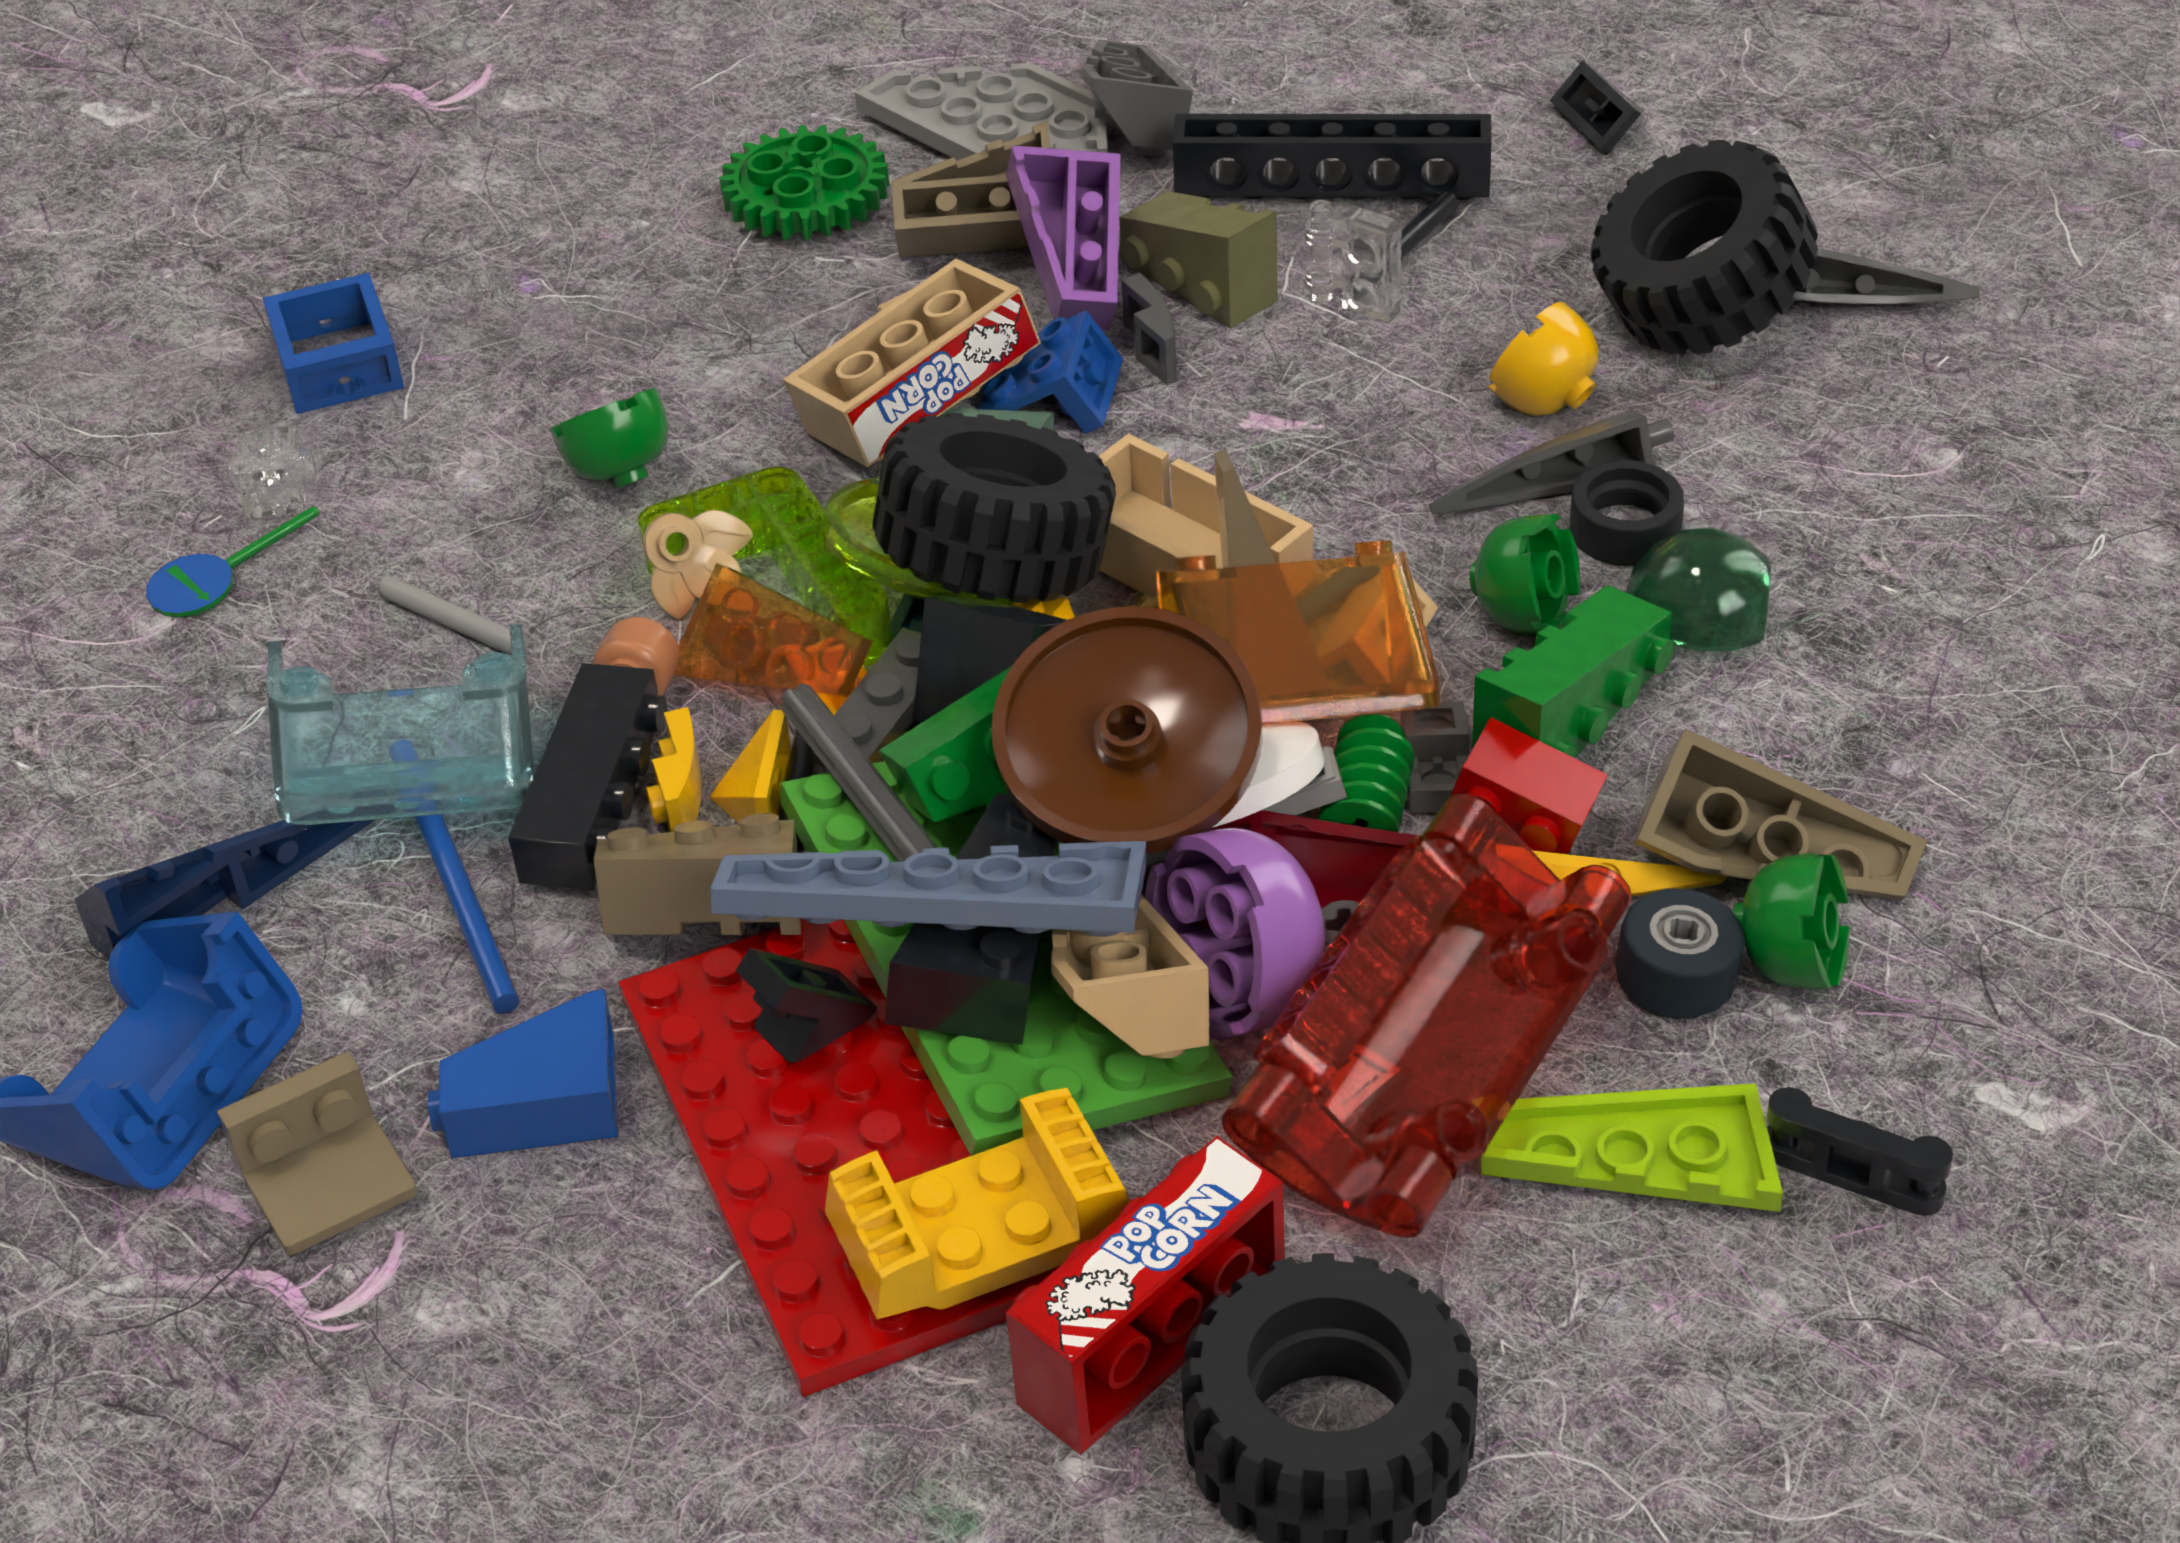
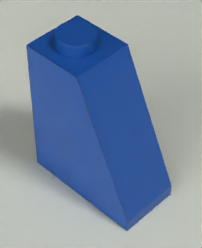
M605 989L587 992L440 1060L439 1089L428 1091V1111L432 1131H444L451 1158L618 1137L615 1034Z

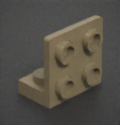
M349 1051L217 1110L235 1165L287 1255H295L416 1197L418 1194L414 1179L372 1113L360 1069Z

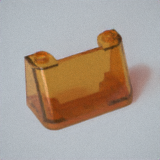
M1392 540L1355 542V554L1345 555L1341 558L1216 567L1215 555L1177 557V570L1156 571L1159 609L1184 615L1208 627L1223 638L1243 660L1255 682L1259 695L1262 725L1424 709L1441 705L1439 677L1406 552L1393 551Z

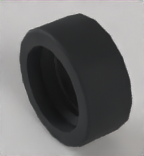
M1616 460L1592 467L1582 473L1572 487L1570 531L1574 536L1577 547L1592 558L1613 565L1637 566L1659 560L1672 552L1681 539L1684 490L1674 476L1658 466L1641 461ZM1614 505H1634L1647 509L1655 515L1641 520H1619L1605 516L1598 510Z

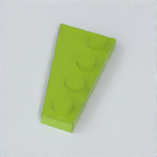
M1756 1083L1473 1101L1472 1124L1481 1175L1781 1212L1783 1191Z

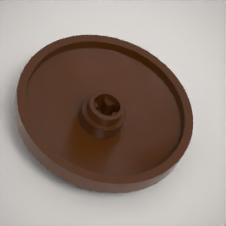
M1140 606L1113 607L1084 613L1053 627L1026 648L1008 671L999 689L992 716V741L999 774L1007 793L1017 808L1037 828L1064 844L1146 842V854H1151L1173 848L1178 837L1208 831L1219 823L1240 801L1252 781L1261 755L1262 713L1255 682L1247 666L1238 653L1217 633L1189 617L1171 611Z

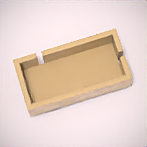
M1128 433L1099 455L1104 466L1108 467L1116 485V497L1099 571L1228 638L1216 476L1177 458L1170 464L1171 509L1169 453ZM1245 491L1292 599L1313 581V525Z

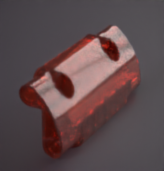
M1469 794L1450 796L1423 834L1401 849L1384 868L1259 1043L1253 1054V1058L1259 1063L1222 1115L1221 1123L1224 1132L1250 1159L1282 1180L1284 1185L1306 1199L1365 1227L1402 1238L1416 1237L1430 1220L1451 1187V1182L1456 1179L1463 1166L1480 1158L1486 1152L1489 1143L1594 977L1605 964L1608 956L1607 940L1631 903L1632 894L1629 885L1614 870L1600 865L1582 867L1560 880L1482 800Z

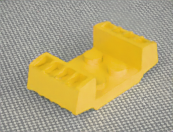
M1067 1087L1045 1091L1020 1099L1023 1137L895 1184L878 1151L854 1159L829 1173L825 1214L838 1237L840 1245L843 1247L876 1319L925 1306L943 1310L1059 1267L1065 1263L1068 1255L1078 1244L1087 1240L1091 1241L1118 1218L1123 1208L1130 1202L1129 1196Z

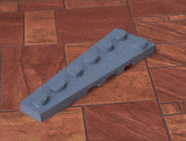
M1146 842L1059 844V856L1019 857L1018 845L991 846L990 856L981 859L959 860L949 855V848H923V852L914 854L902 862H889V857L880 850L844 851L840 853L808 852L724 855L710 888L712 914H731L739 919L748 921L762 920L769 916L804 918L806 921L816 924L832 923L840 919L873 921L877 925L884 927H898L907 923L943 924L945 927L953 930H969L978 926L1012 927L1022 933H1040L1048 929L1082 930L1089 935L1098 937L1112 936L1119 932L1134 933L1146 869Z

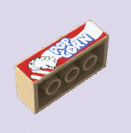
M956 258L788 375L783 381L806 433L862 465L869 467L874 462L884 459L888 441L904 425L911 421L917 423L922 417L931 415L939 417L961 400L975 395L983 384L1004 369L1018 364L1023 356L1038 346L1041 341L1019 287Z

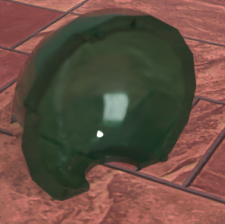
M1714 527L1682 529L1651 545L1634 565L1625 592L1672 612L1670 639L1674 641V646L1700 652L1734 651L1759 644L1764 640L1769 603L1771 563L1763 552L1741 535Z

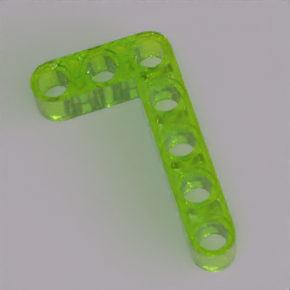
M780 466L764 468L655 503L640 512L637 521L642 545L644 533L648 525L662 514L679 513L692 519L707 510H718L742 520L751 529L753 537L742 549L733 555L735 560L767 550L818 624H821V629L828 639L831 640L837 652L847 663L856 666L874 665L893 641L888 600L885 591L795 470ZM679 532L669 535L666 540V549L670 554H677L683 548L684 540ZM645 555L648 573L652 575L654 566Z

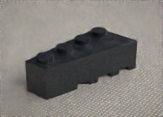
M996 793L956 859H981L991 855V846L1018 845L1019 857L1056 856L1058 840L1052 838L1028 820L1014 804L1009 794ZM914 923L889 964L884 1024L1022 1045L1043 932L1022 933L1012 927L978 926L969 930H953L945 927L943 924Z

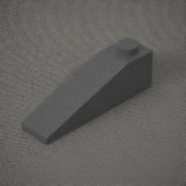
M1098 39L1092 50V55L1088 56L1087 63H1084L1082 66V79L1119 131L1135 146L1136 152L1149 156H1165L1166 150H1173L1175 114H1189L1193 90L1146 45Z

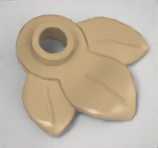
M707 510L692 519L679 513H666L655 518L648 525L644 533L643 548L647 559L654 566L650 589L656 603L671 616L681 619L693 605L695 597L716 605H730L740 602L744 596V577L733 555L742 549L753 537V533L747 524L729 513L718 510ZM679 532L684 540L683 548L677 554H670L666 549V540L672 533Z

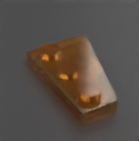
M716 563L679 644L678 666L674 675L785 690L788 687L795 689L803 683L810 685L817 694L848 697L873 641L728 566Z

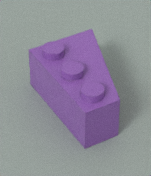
M1025 146L1011 147L1006 178L1053 320L1059 317L1068 319L1087 310L1101 330L1110 331L1117 306L1120 153Z

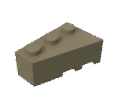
M1048 121L1032 126V132L1003 143L999 139L985 145L986 150L956 161L952 157L891 181L894 231L899 258L1029 248L1006 173L1012 146L1050 148Z
M763 813L744 817L739 821L740 825L713 828V823L710 821L696 820L678 824L673 828L674 832L647 835V830L640 827L622 828L610 832L607 835L608 839L598 840L593 859L604 935H682L686 931L685 925L720 922L721 935H741L745 932L744 922H780L781 935H801L802 918L769 916L762 920L748 921L739 919L731 914H712L710 896L711 885L724 855L798 853L794 819L779 821L778 815Z

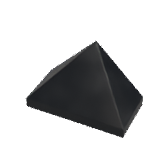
M1583 60L1549 100L1606 154L1612 150L1644 111Z

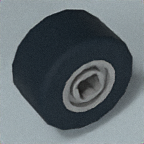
M1663 889L1646 894L1628 908L1621 924L1615 959L1617 980L1630 999L1650 1012L1670 1018H1695L1715 1012L1731 999L1738 981L1745 947L1742 924L1728 906L1711 895L1690 889Z

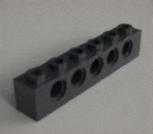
M1175 114L1173 133L1174 192L1204 198L1212 196H1243L1248 199H1259L1264 196H1294L1299 199L1330 196L1348 197L1351 199L1400 197L1412 200L1420 197H1438L1445 191L1453 193L1459 200L1471 199L1473 197H1490L1491 114ZM1221 158H1231V159H1234V160H1232V161H1225V160H1222ZM1274 158H1283V159H1286V160H1285V161H1276V160H1273V159H1274ZM1335 158V159H1339V160H1337V161H1328V160H1325V159ZM1388 158V159H1391V160H1390V161H1380V160H1378V159ZM1440 158V159H1444V160H1443V161H1432L1431 159Z

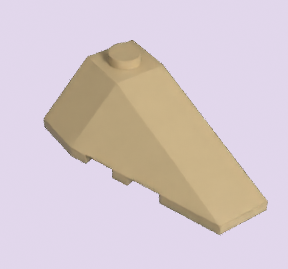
M1142 894L1134 933L1119 932L1112 936L1098 937L1089 935L1082 930L1053 929L1052 975L1077 1005L1140 1055H1148L1154 1058H1173L1183 1054L1185 1049L1209 1046V968Z

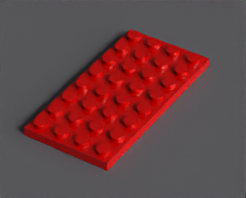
M802 919L801 935H781L780 927L618 981L622 1001L802 1397L1007 1321L1006 1311L1011 1308L1017 1296L1027 1287L1039 1285L1059 1268H1053L943 1310L925 1306L876 1319L843 1247L840 1245L838 1237L825 1214L829 1173L854 1159L878 1151L895 1184L970 1157V1154L901 1026L884 1024L886 998L844 920L839 919L832 923L816 924ZM749 948L838 969L878 1009L867 1022L805 1059L791 1063L756 1031L755 1023L763 1008L753 999L756 991L735 970Z

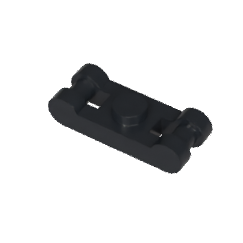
M1780 1088L1771 1094L1767 1110V1120L1769 1123L1767 1130L1776 1165L1913 1214L1927 1216L1941 1210L1947 1188L1945 1179L1950 1174L1953 1158L1952 1148L1946 1141L1930 1135L1920 1136L1911 1140L1876 1128L1867 1122L1853 1120L1813 1106L1811 1098L1797 1088Z

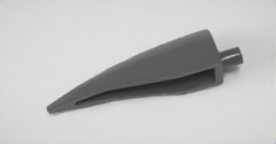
M1818 248L1814 267L1809 268L1811 272L1809 280L1803 291H1796L1793 298L1797 302L1838 304L1936 302L1979 298L1980 287L1895 264Z
M1628 411L1590 424L1542 443L1494 466L1430 503L1429 510L1432 514H1440L1572 492L1573 485L1582 473L1598 464L1616 460L1641 461L1654 465L1652 447L1674 440L1672 424L1668 419L1647 424L1646 416L1635 411Z

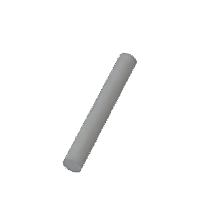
M390 575L383 578L380 582L378 592L382 598L513 657H521L528 648L529 640L527 636Z

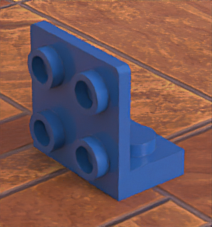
M1087 310L1068 319L1064 317L1056 318L1038 332L1041 341L1038 346L1025 354L1018 364L1004 369L987 381L978 409L1016 411L1054 394L1063 413L1072 417L1085 434L1104 425L1124 358Z

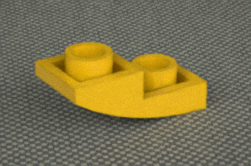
M688 707L664 712L668 738L658 740L660 757L652 759L657 785L646 787L654 824L666 822L669 832H674L673 828L678 824L696 821L701 802L702 781L700 764Z

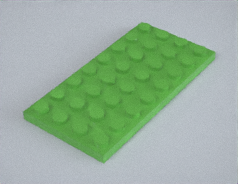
M886 762L873 763L874 767L938 848H949V855L956 858L990 803L933 822L907 803ZM831 773L816 774L810 777L781 782L780 803L789 820L794 819L795 831L807 853L880 850L889 857V862H899ZM1060 841L1057 844L1056 856H1059V844H1064ZM844 920L886 998L890 961L914 923H907L898 927H884L877 925L873 921ZM1048 929L1042 933L1022 1045L901 1026L970 1156L1022 1138L1023 1128L1020 1099L1049 1090L1067 1087L1091 1130L1230 1096L1233 1076L1210 1039L1209 1046L1185 1049V1052L1177 1057L1154 1058L1148 1055L1142 1056L1077 1005L1052 975L1053 929Z

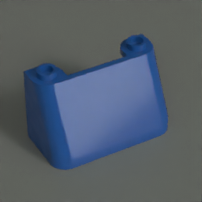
M238 911L142 921L130 929L116 944L110 955L108 965L110 982L127 1007L51 1094L30 1076L19 1074L0 1078V1142L130 1189L155 1190L166 1187L174 1181L221 1124L217 1110L241 1100L295 1034L301 1022L302 1003L296 987Z

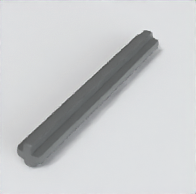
M803 683L795 689L788 687L782 694V699L785 701L782 705V711L899 862L905 861L908 857L923 852V848H938L810 685Z

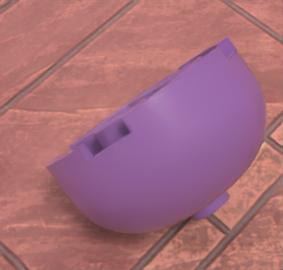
M1224 828L1178 837L1164 863L1152 865L1145 898L1209 968V1038L1218 1040L1228 1039L1277 1025L1290 1017L1306 1001L1317 982L1323 963L1325 950L1324 920L1319 899L1311 880L1300 863L1289 851L1271 838L1254 831ZM1207 919L1210 928L1200 930L1199 921Z

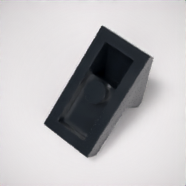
M749 948L735 970L756 991L753 999L763 1008L755 1023L756 1031L791 1063L805 1059L867 1022L878 1009L838 969Z

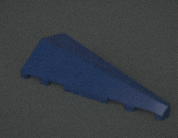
M382 786L94 884L74 899L90 944L110 959L116 944L130 929L142 921L199 916L226 898L243 910L394 808L395 805L391 791Z

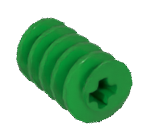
M1377 713L1357 715L1347 720L1339 729L1334 749V755L1347 798L1321 806L1318 820L1399 832V824L1402 821L1403 806L1406 802L1407 788L1410 784L1415 753L1411 744L1405 739L1401 725L1392 717Z

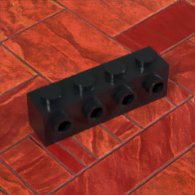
M581 664L508 837L519 883L594 890L597 882L593 859L598 840L608 839L607 835L618 829L621 819L627 820L630 817L634 800L633 788L638 775L644 776L647 773L650 764V745L655 732L661 733L666 724L664 712H667V701L665 696L658 695L654 669Z

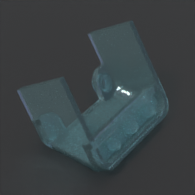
M522 624L509 625L512 656L499 652L480 655L474 662L464 668L462 672L463 685L333 694L330 678L322 673H318L313 668L297 666L285 670L281 641L268 642L267 699L274 794L278 816L291 824L314 825L502 810L521 806L535 775Z

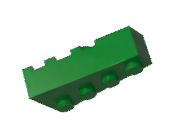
M1606 585L1568 611L1561 629L1549 624L1539 631L1536 636L1535 645L1531 650L1526 651L1516 647L1504 655L1502 666L1505 668L1497 672L1486 667L1475 675L1472 749L1490 717L1573 758L1588 743L1591 745L1596 744L1604 734L1608 722L1621 708L1628 709L1636 700L1644 683L1654 673L1661 674L1668 666L1674 652V641L1670 639L1672 612Z
M1011 667L879 750L907 803L933 822L991 803L996 793L1008 794L1001 780L995 759L992 741V716L999 689Z

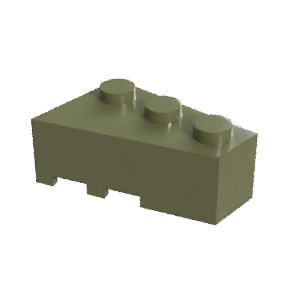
M1166 191L1119 217L1122 262L1228 328L1236 326L1278 301L1277 211L1264 209L1259 213L1244 211L1242 204L1230 203L1225 207L1211 205L1209 198Z

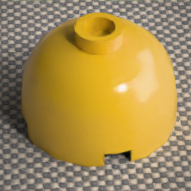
M1556 302L1536 316L1544 325L1529 335L1522 330L1499 357L1490 373L1489 379L1493 384L1488 386L1489 390L1519 413L1535 417L1555 414L1566 405L1575 410L1589 398L1596 387V383L1590 378L1598 365L1599 348L1592 329L1565 302Z

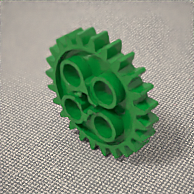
M800 125L797 133L790 134L784 128H780L778 132L779 137L776 138L761 134L759 135L761 144L756 145L745 142L743 143L744 153L730 154L731 163L722 165L723 176L719 177L724 208L726 212H731L734 223L744 221L745 230L747 231L761 226L763 237H768L777 230L782 231L783 240H788L794 232H801L802 237L805 240H809L812 232L820 230L822 234L829 237L832 233L831 227L839 226L847 231L850 230V219L865 222L868 220L867 210L879 211L881 209L880 199H887V187L890 186L885 154L883 151H877L876 142L864 143L863 134L861 133L847 138L846 128L843 127L832 134L827 133L826 125H821L815 132H808L805 125Z

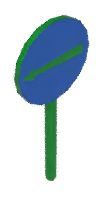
M314 506L308 508L225 560L215 555L198 553L182 556L166 563L153 574L147 584L146 598L154 611L170 617L197 615L213 608L228 595L232 588V569L316 518L319 515V509Z

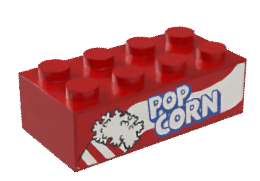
M1216 1136L1197 1153L1188 1154L1180 1159L1173 1167L1169 1176L1144 1197H1137L1131 1200L1123 1208L1118 1218L1094 1239L1078 1244L1068 1255L1065 1263L1039 1285H1032L1023 1290L1014 1300L1011 1308L1006 1311L1017 1406L1078 1454H1083L1181 1368L1185 1363V1346L1190 1332L1198 1324H1202V1312L1215 1297L1223 1294L1230 1298V1285L1252 1271L1258 1277L1269 1273V1264L1285 1259L1283 1181Z

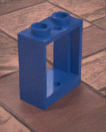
M370 273L263 297L273 340L296 414L404 388L395 345ZM330 319L328 323L323 324L319 322L322 320ZM365 324H370L374 335L299 354H294L291 342ZM343 377L351 378L347 383H339V380Z

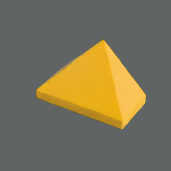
M772 710L709 796L711 800L738 823L742 818L750 815L763 813L779 814L781 782H785L791 753L787 716L782 710Z

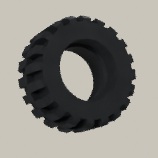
M1711 140L1704 147H1699L1696 144L1681 147L1680 153L1669 158L1665 154L1652 161L1653 166L1644 173L1638 171L1627 180V188L1622 193L1616 192L1607 203V215H1600L1594 232L1596 238H1593L1591 245V260L1594 264V275L1630 334L1636 336L1641 343L1658 350L1662 348L1664 352L1685 355L1687 349H1691L1692 353L1695 354L1713 352V347L1723 344L1729 348L1741 343V337L1752 331H1755L1756 334L1760 333L1770 326L1769 320L1777 313L1783 315L1793 305L1794 293L1796 291H1803L1811 274L1809 268L1814 267L1818 250L1816 244L1818 234L1816 225L1785 166L1780 164L1776 156L1767 150L1757 148V146L1745 142L1735 141L1733 146H1731L1730 142L1725 140ZM1721 237L1717 242H1715L1707 249L1693 256L1685 258L1692 251H1694L1696 248L1703 245L1704 243L1709 242L1715 238Z
M948 413L943 418L931 415L922 417L917 423L913 421L907 423L888 441L884 453L872 528L884 554H889L894 564L901 569L908 568L912 570L914 577L926 583L933 581L943 585L944 590L958 594L961 591L976 594L977 598L994 601L995 598L1009 599L1012 603H1027L1029 599L1038 598L1042 602L1056 600L1061 594L1068 597L1077 593L1094 579L1099 572L1116 497V485L1108 467L1104 466L1099 456L1094 452H1086L1084 446L1073 439L1066 440L1059 437L1058 432L1045 427L1041 429L1027 425V422L1010 419V421L995 419L993 415L978 414L977 417L964 416L962 413Z
M1334 1253L1312 1254V1262L1294 1264L1293 1258L1290 1257L1269 1264V1273L1258 1277L1252 1271L1230 1285V1298L1220 1294L1202 1312V1324H1198L1191 1330L1185 1346V1363L1181 1366L1184 1445L1188 1464L1195 1468L1196 1483L1206 1499L1213 1503L1220 1501V1515L1236 1528L1244 1531L1249 1525L1256 1528V1540L1263 1543H1374L1384 1540L1385 1543H1400L1413 1537V1523L1416 1521L1423 1527L1431 1525L1446 1511L1447 1498L1450 1499L1459 1494L1468 1477V1461L1474 1456L1478 1394L1477 1360L1471 1355V1340L1463 1324L1455 1318L1450 1319L1451 1307L1431 1289H1428L1423 1294L1419 1292V1280L1396 1267L1391 1274L1379 1270L1378 1261L1356 1255L1353 1263L1334 1261ZM1316 1376H1341L1372 1386L1388 1397L1395 1406L1387 1414L1365 1426L1346 1431L1325 1432L1305 1429L1291 1424L1275 1415L1263 1403L1279 1389L1298 1380Z

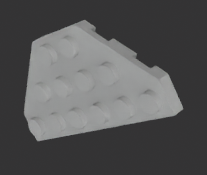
M1033 63L1011 64V73L982 74L981 66L941 68V77L911 78V70L890 71L854 92L856 110L950 157H954L956 160L986 150V144L1001 139L1004 143L1032 132V126L1048 121L1050 148L1108 153L1105 110L1092 91Z

